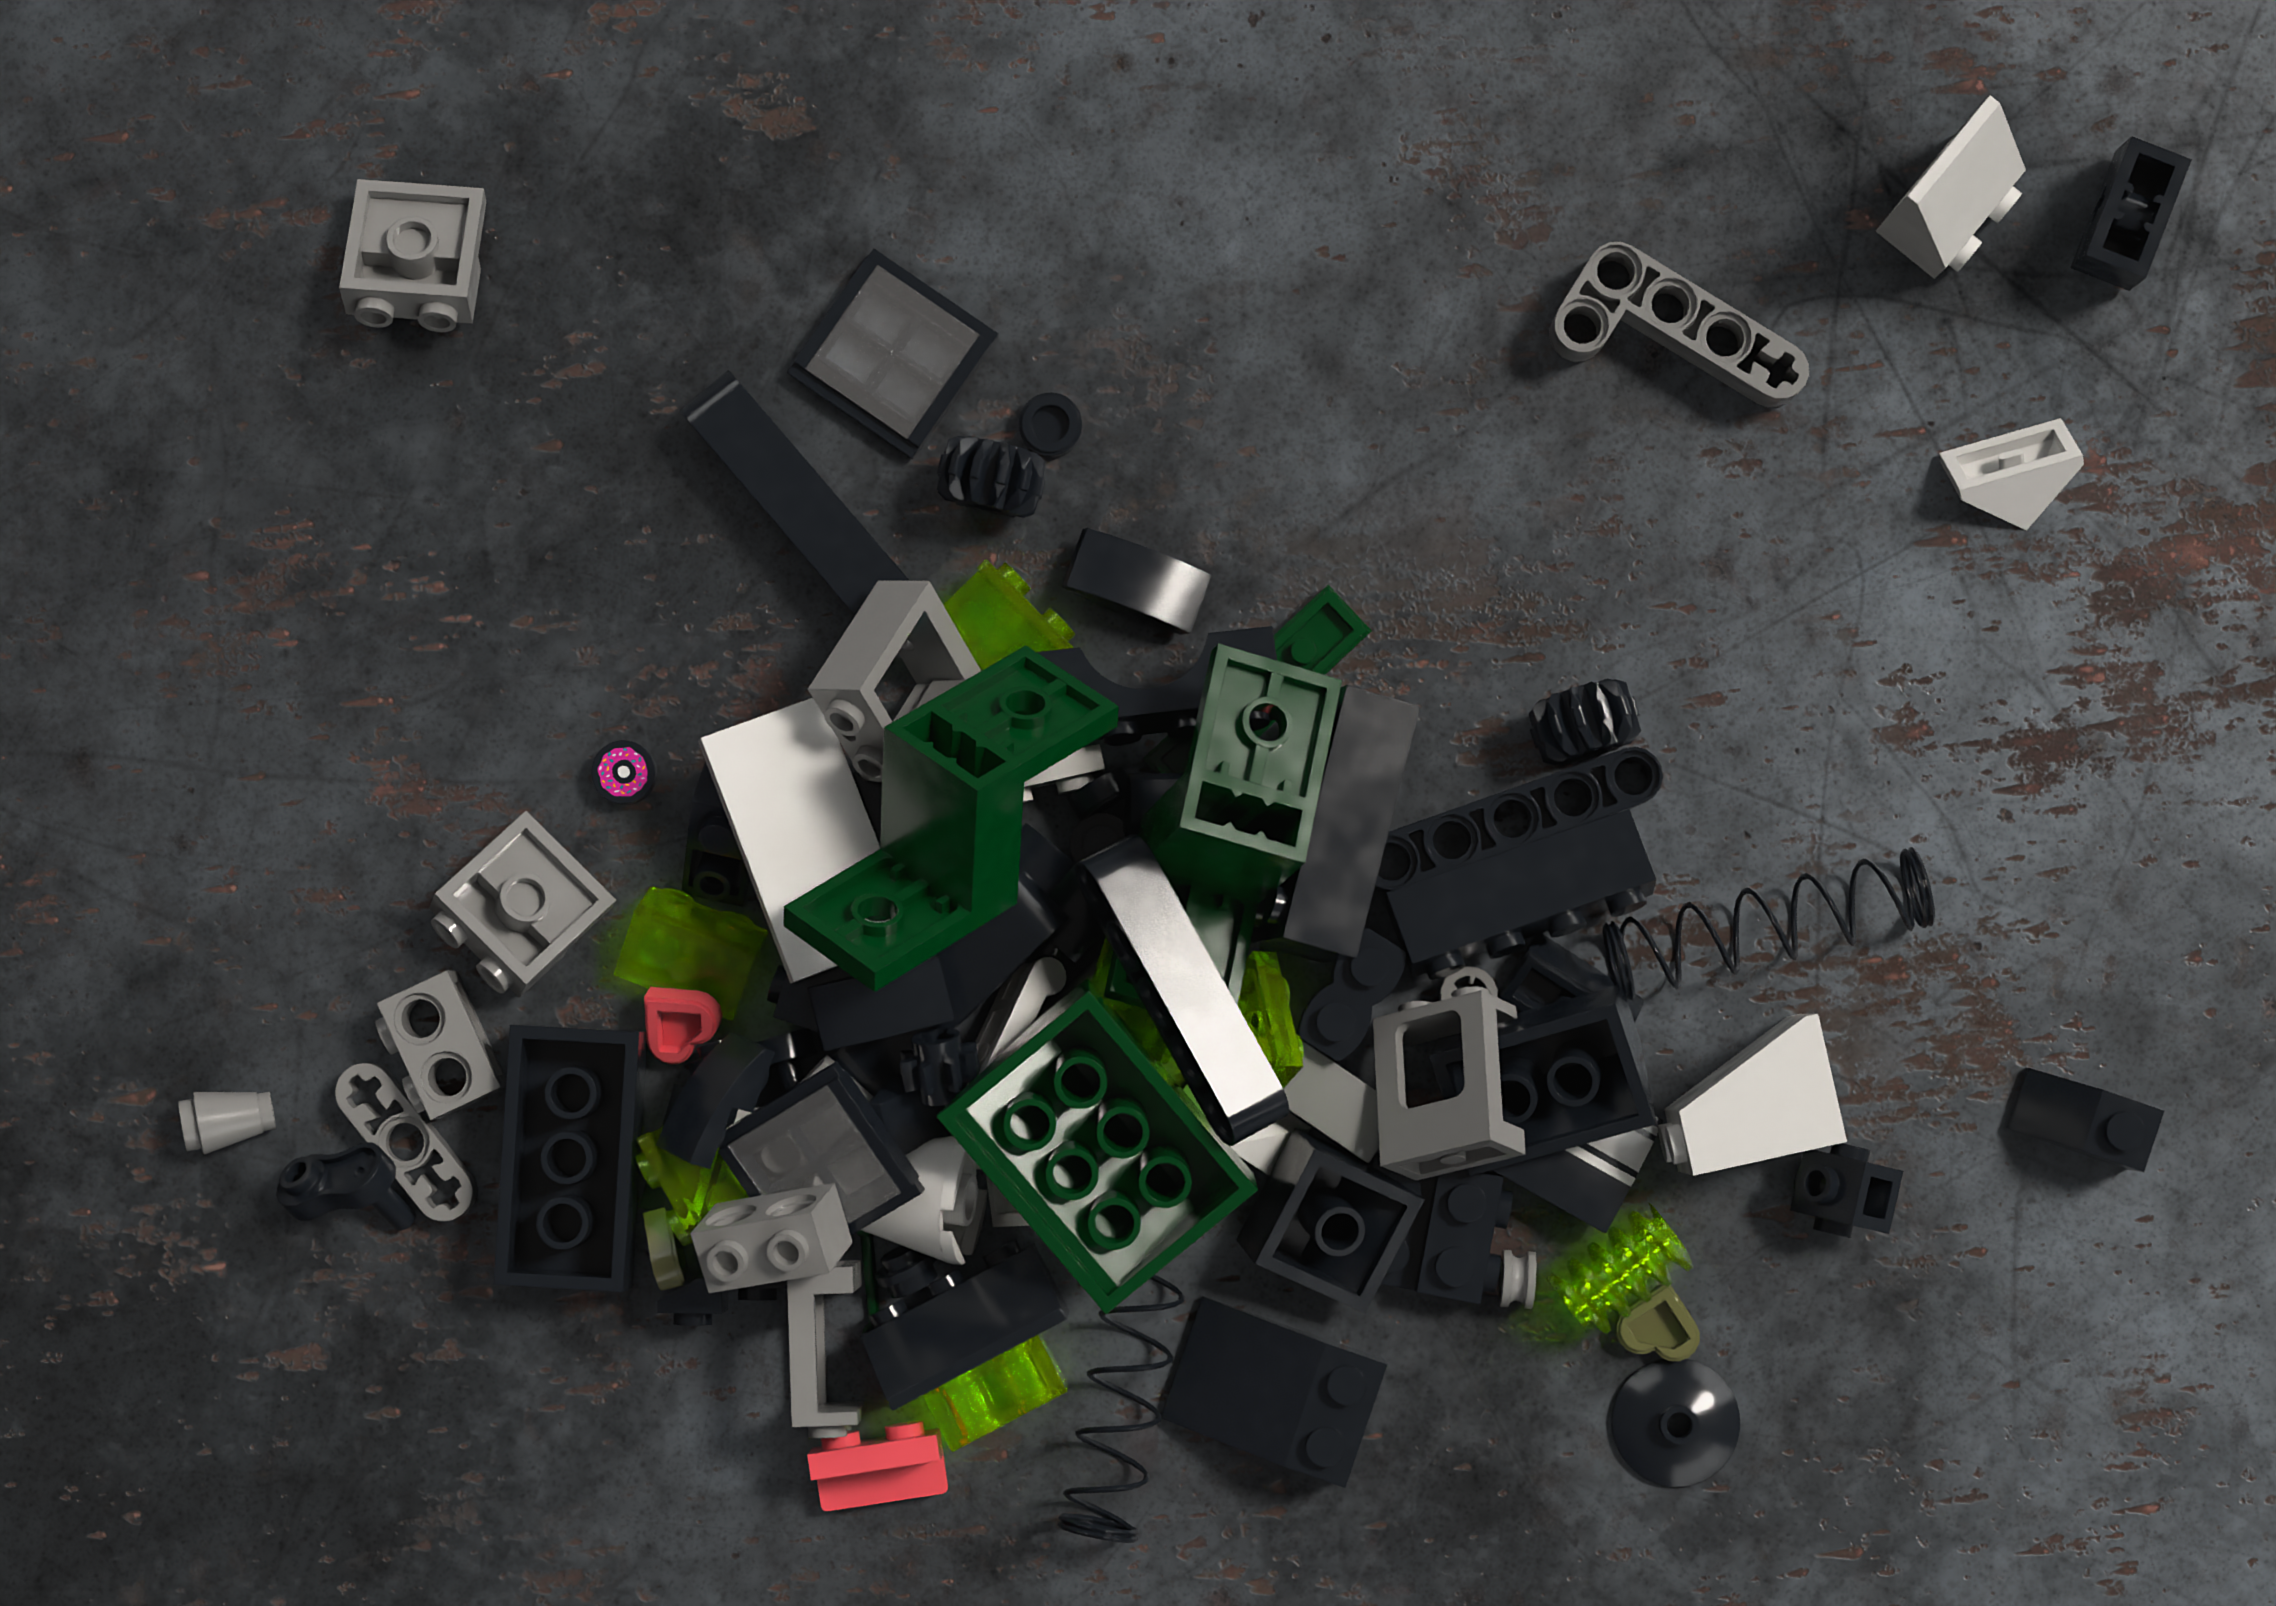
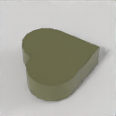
M665 1207L644 1212L643 1218L649 1254L659 1289L662 1291L684 1285L686 1273L688 1272L687 1259L681 1237L670 1212L666 1211Z
M1668 1281L1663 1282L1626 1306L1618 1314L1615 1321V1335L1618 1342L1625 1349L1635 1354H1647L1655 1351L1660 1357L1669 1361H1682L1689 1358L1696 1351L1700 1342V1332L1695 1321Z

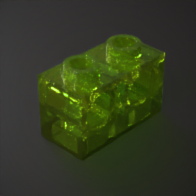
M1040 1333L922 1396L949 1448L954 1452L1068 1392L1069 1384L1043 1334Z

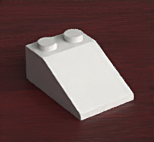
M1989 96L1876 230L1878 234L1934 279L1948 265L1958 272L1982 244L1973 234L1989 216L1998 223L2022 195L2013 185L2026 169L2001 104L1997 100Z

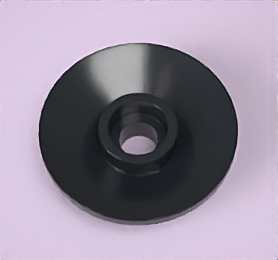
M1660 1359L1638 1369L1622 1385L1612 1410V1433L1622 1458L1640 1476L1663 1486H1690L1712 1477L1730 1459L1739 1438L1740 1413L1737 1401L1730 1387L1711 1368L1690 1359L1682 1361ZM1678 1412L1687 1414L1690 1419L1689 1430L1682 1436L1671 1435L1667 1429V1422L1670 1416Z

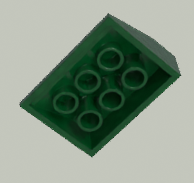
M1088 978L1038 1018L937 1114L940 1122L1105 1314L1113 1310L1258 1191L1254 1173L1231 1146L1226 1145L1220 1140L1204 1114Z

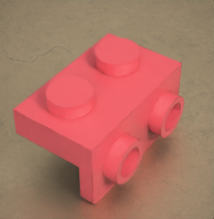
M910 1421L885 1426L886 1436L860 1440L859 1430L847 1431V1436L821 1438L822 1446L813 1447L807 1454L811 1480H817L822 1510L834 1511L946 1493L948 1490V1479L940 1428L924 1430L923 1421Z

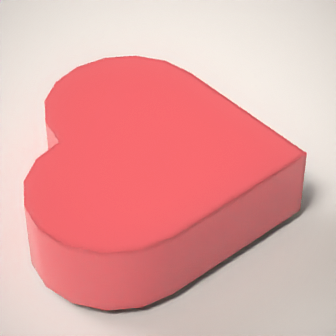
M650 987L644 996L648 1049L655 1058L667 1064H680L688 1060L697 1044L709 1041L716 1033L723 1015L720 1004L710 994L698 990Z

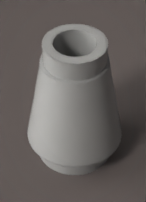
M270 1091L263 1093L193 1092V1099L178 1101L187 1152L203 1149V1153L206 1155L262 1134L264 1131L276 1129Z

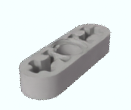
M375 1063L356 1064L346 1069L336 1084L335 1096L338 1106L366 1142H373L380 1146L394 1161L396 1180L426 1216L437 1221L454 1220L468 1213L477 1197V1185L473 1175L425 1114L415 1111L404 1088L394 1075L384 1066ZM359 1076L365 1081H371L376 1078L380 1081L382 1086L375 1094L386 1110L392 1109L397 1101L404 1110L402 1113L386 1119L380 1125L377 1132L371 1127L370 1122L381 1118L380 1114L371 1104L363 1103L357 1106L352 1099L359 1091L354 1083ZM402 1123L415 1125L422 1132L424 1138V1146L421 1153L410 1161L397 1158L389 1146L391 1132ZM436 1151L443 1158V1162L432 1166L434 1171L444 1181L457 1178L461 1184V1187L455 1192V1196L460 1202L455 1208L448 1202L437 1206L433 1203L431 1197L436 1193L437 1187L427 1174L421 1175L417 1182L409 1174L410 1171L426 1165L433 1158Z

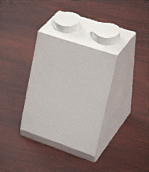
M1797 1014L1784 1018L1666 1107L1664 1111L1667 1123L1658 1125L1660 1145L1666 1163L1673 1162L1674 1165L1677 1164L1678 1172L1693 1176L1847 1142L1818 1014Z

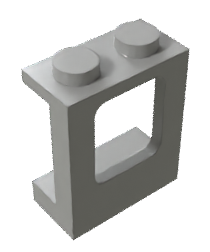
M1459 988L1451 993L1452 998L1433 1003L1427 1001L1406 1002L1398 1006V1012L1373 1018L1381 1167L1417 1181L1526 1155L1524 1129L1503 1121L1497 1024L1517 1019L1516 1006L1491 995L1490 990L1486 988ZM1462 1033L1463 1091L1454 1098L1408 1109L1405 1093L1403 1044L1412 1046Z
M861 1260L838 1261L828 1274L787 1280L792 1427H808V1438L847 1436V1431L852 1430L851 1425H858L866 1414V1401L827 1402L824 1294L854 1293L862 1286Z

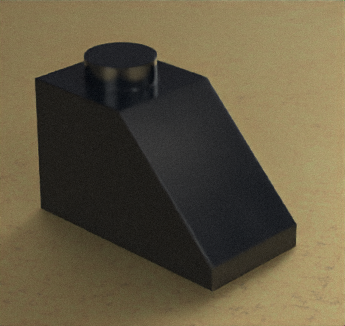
M2026 1068L2006 1128L2127 1170L2144 1172L2164 1110L2103 1089Z

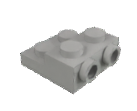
M357 179L339 286L346 314L354 315L358 322L366 326L377 328L389 326L393 322V318L418 319L422 327L435 332L452 331L455 329L457 322L473 324L481 273L478 254L486 209L484 188Z
M525 811L434 894L429 909L436 915L431 920L432 927L448 945L458 948L464 943L481 960L476 965L477 971L491 988L499 993H504L510 988L520 998L565 956L567 950L614 906L616 899Z

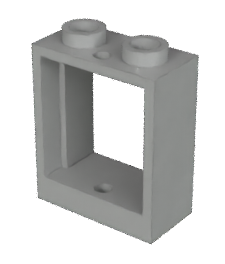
M878 581L808 688L823 713L827 724L834 731L863 781L882 782L884 727L893 721L874 689L897 653L900 654L917 684L894 721L981 671L930 581Z

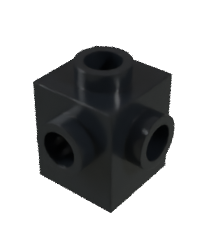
M1844 1143L1832 1145L1830 1153L1817 1150L1804 1151L1800 1168L1794 1179V1195L1790 1211L1815 1216L1813 1229L1851 1238L1853 1226L1889 1234L1904 1171L1869 1163L1871 1150Z

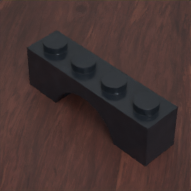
M1272 626L1208 633L1199 659L1185 675L1170 684L1151 689L1129 688L1108 680L1094 669L1080 647L1037 652L1119 706L1117 727L1096 739L1103 740L1105 744L1111 746L1132 744L1139 741L1142 735L1167 732L1169 737L1176 739L1193 737L1210 654L1218 643L1277 660ZM1254 711L1250 713L1249 725L1251 730L1255 731L1265 728L1270 724V721L1275 719L1266 712Z

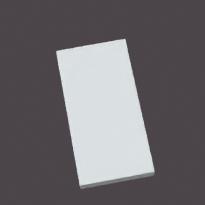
M810 698L704 736L698 741L790 983L829 970L837 965L783 926L784 906L880 849L841 744L832 728L827 724L815 700ZM865 919V920H867V921L874 922V923L886 922V921H871V920Z

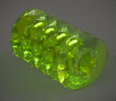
M1649 1202L1652 1220L1634 1210L1628 1214V1221L1632 1230L1631 1236L1614 1226L1608 1230L1607 1234L1612 1247L1610 1252L1594 1242L1587 1246L1592 1264L1591 1267L1586 1266L1573 1257L1567 1261V1268L1571 1277L1570 1283L1553 1273L1546 1277L1551 1288L1586 1333L1585 1327L1589 1324L1604 1334L1612 1331L1606 1313L1609 1309L1626 1319L1632 1316L1626 1297L1630 1293L1646 1303L1653 1300L1647 1283L1648 1279L1653 1278L1664 1286L1670 1287L1673 1282L1667 1266L1669 1263L1673 1262L1688 1272L1693 1269L1686 1248L1663 1217Z

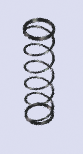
M1910 847L1908 850L1905 848L1901 851L1900 868L1907 897V916L1893 886L1880 868L1867 859L1859 860L1852 871L1850 879V932L1826 888L1818 879L1808 873L1801 874L1794 885L1791 901L1792 948L1765 900L1750 888L1742 889L1736 899L1733 915L1734 965L1719 935L1704 912L1691 902L1684 903L1678 913L1675 929V979L1657 944L1641 922L1630 916L1625 918L1620 929L1614 921H1611L1610 924L1606 922L1603 925V938L1614 984H1621L1627 1001L1628 999L1633 1001L1635 998V986L1624 943V935L1627 924L1634 923L1651 946L1669 983L1673 988L1679 989L1682 980V921L1685 910L1692 908L1702 919L1731 973L1737 975L1740 970L1739 916L1742 898L1746 894L1753 895L1759 902L1776 930L1790 959L1796 960L1798 957V893L1802 880L1806 879L1811 880L1820 890L1848 944L1854 946L1856 943L1855 888L1858 870L1863 865L1870 866L1879 876L1909 931H1913L1915 921L1922 928L1932 927L1935 922V906L1925 866L1919 853L1913 847Z
M1154 1275L1150 1279L1176 1293L1179 1296L1177 1301L1155 1305L1115 1307L1108 1314L1170 1309L1182 1304L1185 1301V1296L1178 1287ZM1100 1310L1098 1315L1103 1321L1155 1346L1167 1355V1360L1153 1364L1097 1367L1088 1370L1087 1376L1092 1381L1143 1405L1155 1414V1420L1135 1425L1085 1427L1075 1431V1435L1081 1441L1134 1466L1143 1473L1144 1478L1140 1482L1126 1485L1066 1489L1063 1491V1494L1067 1499L1109 1519L1083 1514L1062 1513L1058 1517L1060 1521L1057 1522V1525L1065 1531L1090 1538L1134 1543L1138 1540L1137 1535L1139 1531L1137 1528L1111 1512L1072 1494L1128 1491L1140 1488L1149 1482L1150 1475L1134 1459L1083 1434L1143 1430L1161 1422L1162 1416L1155 1406L1143 1398L1094 1374L1138 1372L1163 1368L1173 1362V1355L1167 1347L1157 1340L1106 1316Z

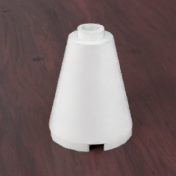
M953 1136L933 1138L905 1155L919 1174L918 1180L925 1188L922 1194L861 1230L944 1262L962 1265L966 1263L962 1254L972 1255L976 1248L983 1225L988 1190L978 1189L976 1169L981 1168ZM860 1146L828 1165V1168L847 1195L885 1173L867 1146ZM816 1172L805 1179L804 1188L824 1185L825 1183Z

